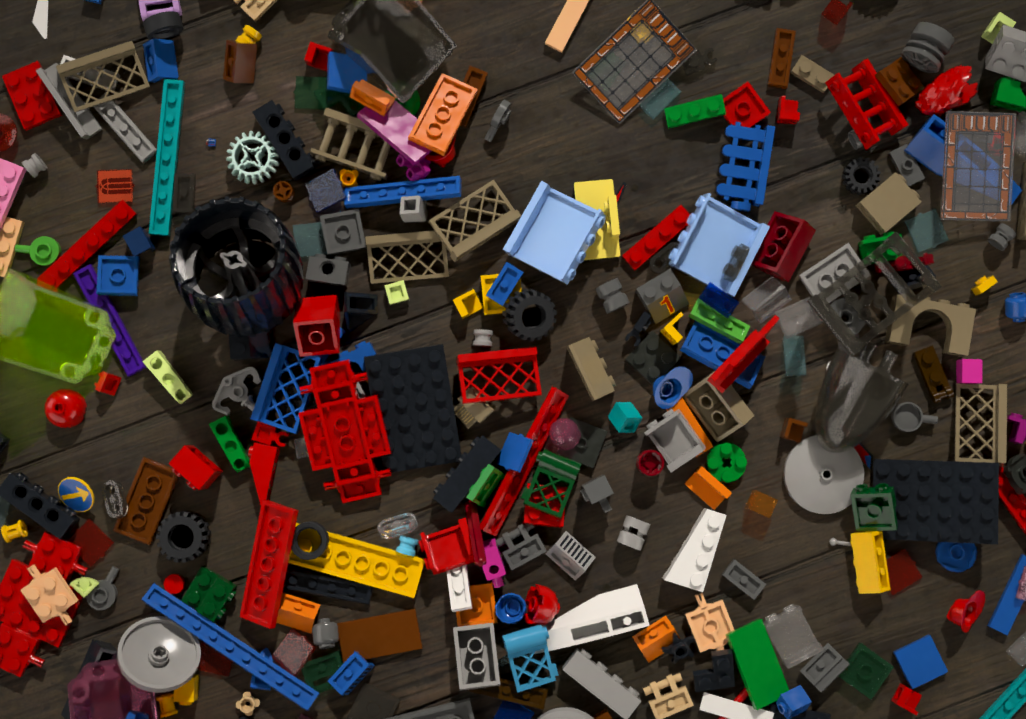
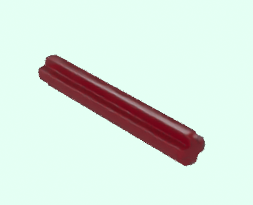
M469 500L465 502V510L474 563L482 567L487 563L477 504Z

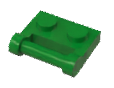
M488 464L481 471L477 482L469 489V494L466 498L485 508L488 504L487 500L501 479L505 478L506 474Z

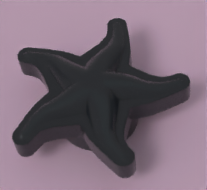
M673 633L672 644L662 647V652L673 654L671 660L673 664H676L679 659H683L688 655L694 657L689 645L695 641V638L690 636L681 640L678 638L677 633Z

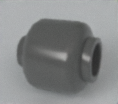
M330 618L319 619L318 624L312 627L314 645L319 646V649L335 647V644L339 641L337 623L330 622Z

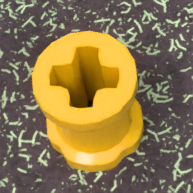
M19 520L16 524L2 526L1 533L5 542L9 543L12 542V539L21 536L27 537L28 528L23 520Z
M174 693L156 697V701H159L161 718L178 713L173 702Z

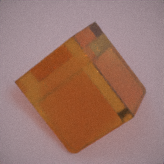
M752 490L745 508L770 518L778 500L757 490Z

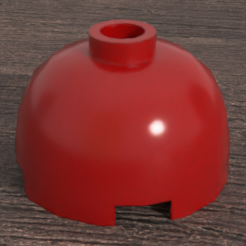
M60 389L53 392L47 398L44 412L47 419L53 425L60 428H72L84 420L87 404L79 392L71 389Z
M535 584L536 587H530L525 602L529 604L524 618L527 624L545 625L552 621L555 615L559 613L560 604L553 590L544 585Z

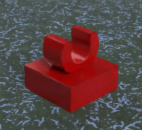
M102 371V373L98 374L100 376L98 383L95 382L94 384L96 386L95 390L115 396L122 378Z

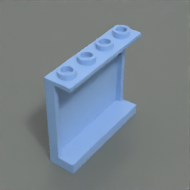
M541 181L503 250L508 255L568 285L569 281L574 279L579 263L584 261L588 247L594 243L598 229L603 227L606 215L601 209L596 210L552 189L547 183Z
M707 193L703 196L701 195L696 201L695 206L697 208L688 217L686 222L688 226L685 231L683 230L677 240L679 244L676 248L672 249L668 265L727 297H735L770 226L753 221L710 197L711 194Z

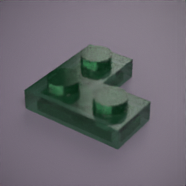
M327 85L314 91V96L323 111L341 102L348 115L354 117L360 110L366 107L350 98L349 93L328 90Z

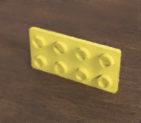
M613 180L575 182V200L596 210L601 209L606 215L605 223L602 228L598 229L596 239L588 247L584 260L620 257V229Z

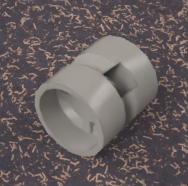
M626 515L623 523L625 529L620 531L617 542L641 551L645 541L643 535H647L651 524ZM632 527L638 529L637 535L630 532Z

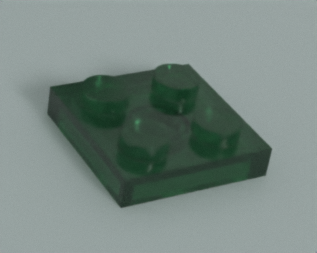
M859 642L847 659L850 665L839 677L872 700L894 666Z

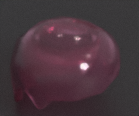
M561 418L551 424L549 436L557 448L569 450L579 443L581 432L573 420Z

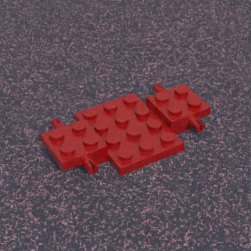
M350 359L311 367L309 369L312 378L311 385L300 386V393L303 395L313 392L317 408L301 411L298 415L312 471L329 467L333 468L335 481L324 482V489L327 491L337 488L341 495L342 503L381 495L380 478L392 475L390 468L378 471L375 466L374 457L391 454V448L378 395L359 398L357 382L368 380L367 372L355 374L351 368Z
M48 531L44 532L37 545L28 540L24 542L23 548L33 552L29 565L12 559L0 584V621L4 622L0 625V668L18 677L24 675L26 668L31 663L42 668L45 660L35 656L41 641L43 640L56 647H61L72 623L70 622L65 626L59 616L52 617L44 623L41 621L21 592V589L30 584L34 579L27 568L35 564L42 574L56 567L67 584L74 571L83 576L88 571V568L78 564L79 555L83 547L65 539H59ZM69 585L78 599L76 603L66 610L73 620L83 597Z

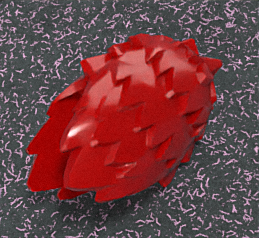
M955 66L937 76L919 93L918 101L915 102L916 107L923 114L928 116L935 114L941 117L945 112L953 111L968 103L976 95L978 83L970 85L967 83L972 76V73H970L972 67Z

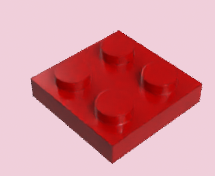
M748 81L723 98L726 115H723L729 125L741 122L740 126L751 128L771 113Z
M552 486L542 489L546 500L556 496ZM556 486L559 494L567 491V487ZM539 491L531 494L529 501L537 504L542 502L543 499ZM558 499L547 502L551 510L559 512L561 505ZM525 505L523 524L563 528L565 508L561 518H557Z

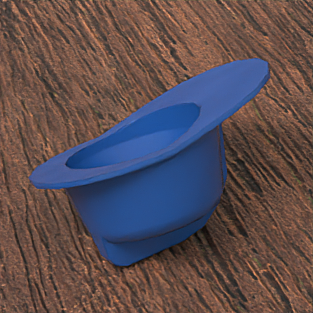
M676 367L668 372L666 376H661L655 380L652 395L657 406L662 409H669L689 390L693 382V374L688 368Z

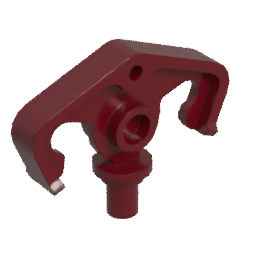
M926 252L923 254L924 256L912 259L906 256H899L894 262L881 263L879 260L875 263L876 273L906 271L916 267L934 264L933 254Z

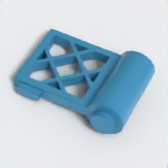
M539 624L502 636L517 692L556 681L555 676H558L556 664L551 663L546 639H549V634L546 627H542ZM543 649L544 656L541 661L532 658L535 651ZM522 656L526 660L522 667L514 664L513 658ZM529 661L538 664L533 674L525 670ZM544 667L549 670L550 676L540 678L537 674ZM522 673L531 677L528 683L519 684V678Z

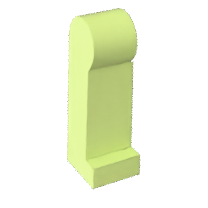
M157 350L142 362L173 398L182 404L193 393L165 358L166 356L162 351Z

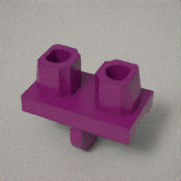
M401 154L396 159L399 166H406L408 168L406 176L410 181L423 180L431 171L428 166L431 161L425 158L415 166Z

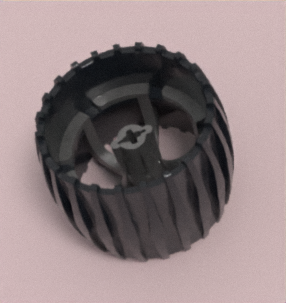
M225 196V199L216 201L212 199L209 200L210 203L201 207H195L196 210L189 216L186 215L180 227L175 229L174 239L170 242L171 254L169 255L172 278L185 305L207 326L222 334H230L241 338V336L256 337V334L268 333L270 329L278 324L282 325L283 320L288 315H292L294 307L299 303L304 282L301 254L289 229L269 208H265L255 200L253 202L241 196L240 198ZM252 239L272 243L275 248L273 258L262 266L254 267L250 263L248 241H252ZM231 243H239L240 252L230 251L220 254L225 268L210 260L221 248L225 249ZM206 269L228 280L229 283L226 289L213 297L205 295L198 286L202 270ZM268 274L270 275L264 283L258 279ZM238 289L241 297L234 296Z

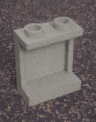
M670 409L662 415L664 419L659 422L654 420L646 426L648 430L644 432L646 436L650 437L668 463L667 468L670 472H673L706 449L680 409L676 411Z

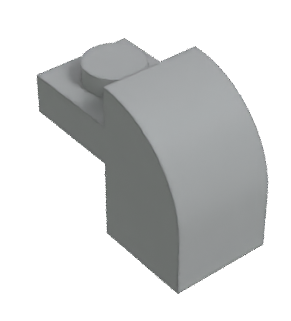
M421 196L401 197L400 216L405 223L426 221L428 216L427 200L423 201Z

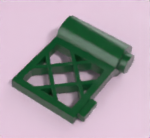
M544 449L543 452L539 451L535 460L538 463L530 487H525L521 499L524 500V505L561 518L581 463ZM539 473L546 475L550 483L540 487L537 481ZM564 482L569 484L567 491L559 494L555 484ZM552 485L556 496L546 500L542 489ZM539 491L543 501L537 504L529 501L531 494ZM558 499L561 505L559 512L551 510L547 502Z

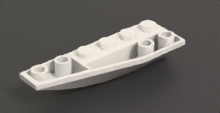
M635 584L598 594L542 627L547 628L549 639H546L548 651L650 625L638 585ZM541 649L535 651L534 654L543 653L544 651Z

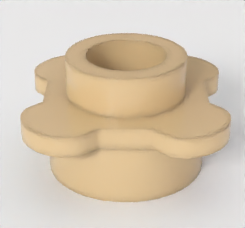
M248 691L244 692L242 699L236 702V707L247 716H251L255 707L260 705V700L251 696V693Z

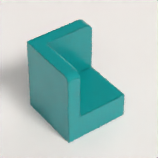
M616 402L608 416L619 433H634L642 420V416L631 402Z

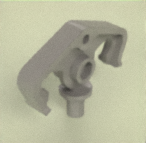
M247 367L224 377L212 403L214 410L229 416L230 409L222 407L221 401L230 397L233 401H242L241 406L248 407L253 412L255 403L252 399L253 396H248V388L244 384V380L247 375L251 374L253 382L261 384L263 381L258 370L254 367Z

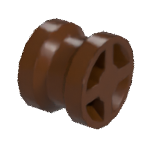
M279 181L273 188L274 196L282 203H288L294 198L295 191L286 181Z

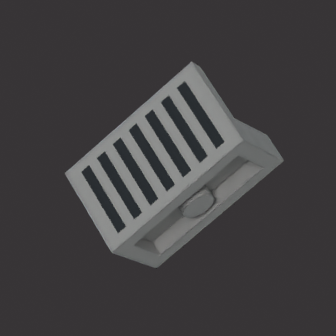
M567 531L563 533L546 553L574 580H577L596 558Z

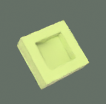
M404 280L384 285L390 305L409 300Z

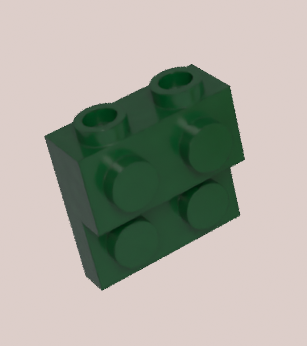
M881 483L876 485V487L868 488L867 484H860L853 488L850 495L856 531L897 530L894 487H888V484Z
M203 565L181 601L214 622L217 619L221 620L227 610L224 607L228 601L231 602L237 593L234 590L237 585Z

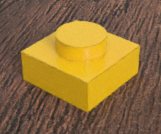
M983 276L974 282L976 286L971 290L975 295H978L998 281L994 276L988 278Z

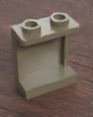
M896 172L855 205L880 235L887 232L921 203L919 194L914 189H910L906 184V179Z

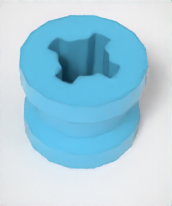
M400 535V545L396 548V552L415 556V546L418 545L419 540Z

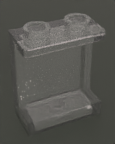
M794 604L786 606L783 609L784 612L778 615L776 613L769 615L765 618L766 621L763 622L784 666L788 669L824 650L804 617L801 606H794Z

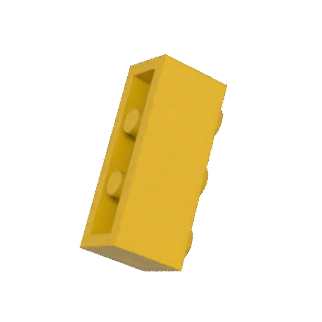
M882 531L851 533L850 543L853 548V564L856 569V584L859 594L882 593L891 590Z

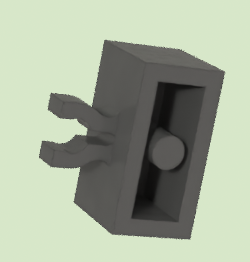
M602 474L581 485L583 489L580 492L586 502L589 501L591 504L599 501L604 513L612 510L606 497L614 494L605 475Z

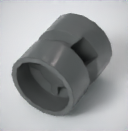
M618 278L608 281L595 289L599 298L605 300L603 307L607 314L630 303L627 295L621 293L623 287Z

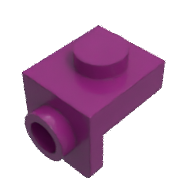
M1016 413L1007 415V421L1013 423L1008 442L1023 444V441L1026 440V420L1022 419L1023 415Z

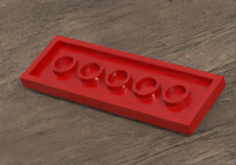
M262 500L240 617L272 629L276 627L299 510L269 500Z

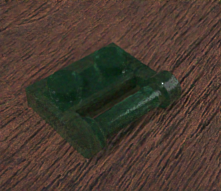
M338 650L303 662L300 666L306 684L319 693L334 689L329 682L315 686L314 681L333 675L343 665V661Z

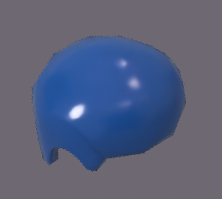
M515 593L501 596L495 604L496 616L501 622L507 624L519 622L526 614L527 605L525 600Z

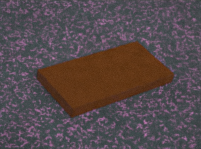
M147 457L142 458L114 526V532L149 546L152 544L179 476L172 472V467Z
M416 608L337 623L343 663L355 651L364 659H370L423 648Z

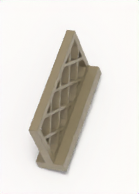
M132 41L56 66L74 113L150 88ZM134 57L136 63L133 70L122 65L125 58ZM112 63L118 66L114 76L103 71L106 64ZM120 68L131 72L127 82L117 78ZM93 69L99 72L95 82L84 78L88 70ZM101 74L112 78L109 88L97 84ZM133 74L142 77L144 84L137 87L130 84ZM70 76L79 78L80 81L76 89L67 85L65 78ZM83 80L93 85L89 95L79 91ZM115 80L125 84L123 92L117 93L111 90ZM96 86L107 91L104 98L97 99L92 96ZM77 93L88 97L86 103L79 107H76L74 102Z
M492 180L430 219L429 223L450 252V257L456 262L517 223L521 218V214L513 208L496 182ZM492 187L496 192V199L484 197L485 191ZM473 198L481 200L480 209L468 207L469 201ZM484 201L495 203L493 212L482 210ZM497 204L505 205L509 212L504 215L496 213ZM455 209L465 210L464 219L452 217L453 211ZM468 211L479 213L477 222L466 220ZM481 214L492 216L491 223L488 225L480 223ZM440 219L449 220L448 229L439 228L435 222ZM451 221L463 223L461 233L450 231ZM465 224L476 226V231L473 235L464 234ZM449 234L460 236L459 244L452 247L448 241Z
M434 230L365 237L371 284L449 277L447 249ZM433 242H442V251L438 256L428 249ZM422 243H430V244L426 247V246H424ZM414 244H419L425 249L418 258L409 251ZM394 246H400L405 250L399 259L390 253ZM380 247L386 253L378 261L372 256V248ZM426 251L435 257V260L429 267L420 260ZM406 253H409L416 259L410 268L400 262ZM387 254L396 261L390 270L381 264ZM437 259L444 264L445 273H435L430 269ZM373 260L377 263V264L374 266V268H373ZM417 262L427 268L422 275H416L411 271ZM398 263L407 270L402 277H397L391 272ZM378 265L388 272L381 279L374 278V270ZM389 274L393 276V278H386V277H387Z
M956 383L954 462L999 463V466H1004L1006 464L1007 384L980 385ZM969 389L974 396L966 402L960 396V390ZM983 390H993L992 399L989 402H986L979 395ZM975 397L984 404L977 412L968 404ZM965 406L974 414L967 421L960 415V410ZM985 407L992 412V418L988 422L979 415ZM975 416L984 424L977 431L968 424ZM964 426L973 433L967 440L960 435V429ZM985 427L992 432V438L987 442L978 434ZM974 436L984 444L977 451L968 443ZM964 445L973 453L969 458H959V450ZM986 446L992 452V459H983L978 452Z

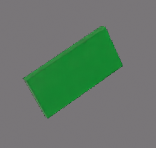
M756 619L725 634L754 710H759L777 701L782 693L789 691L762 619Z

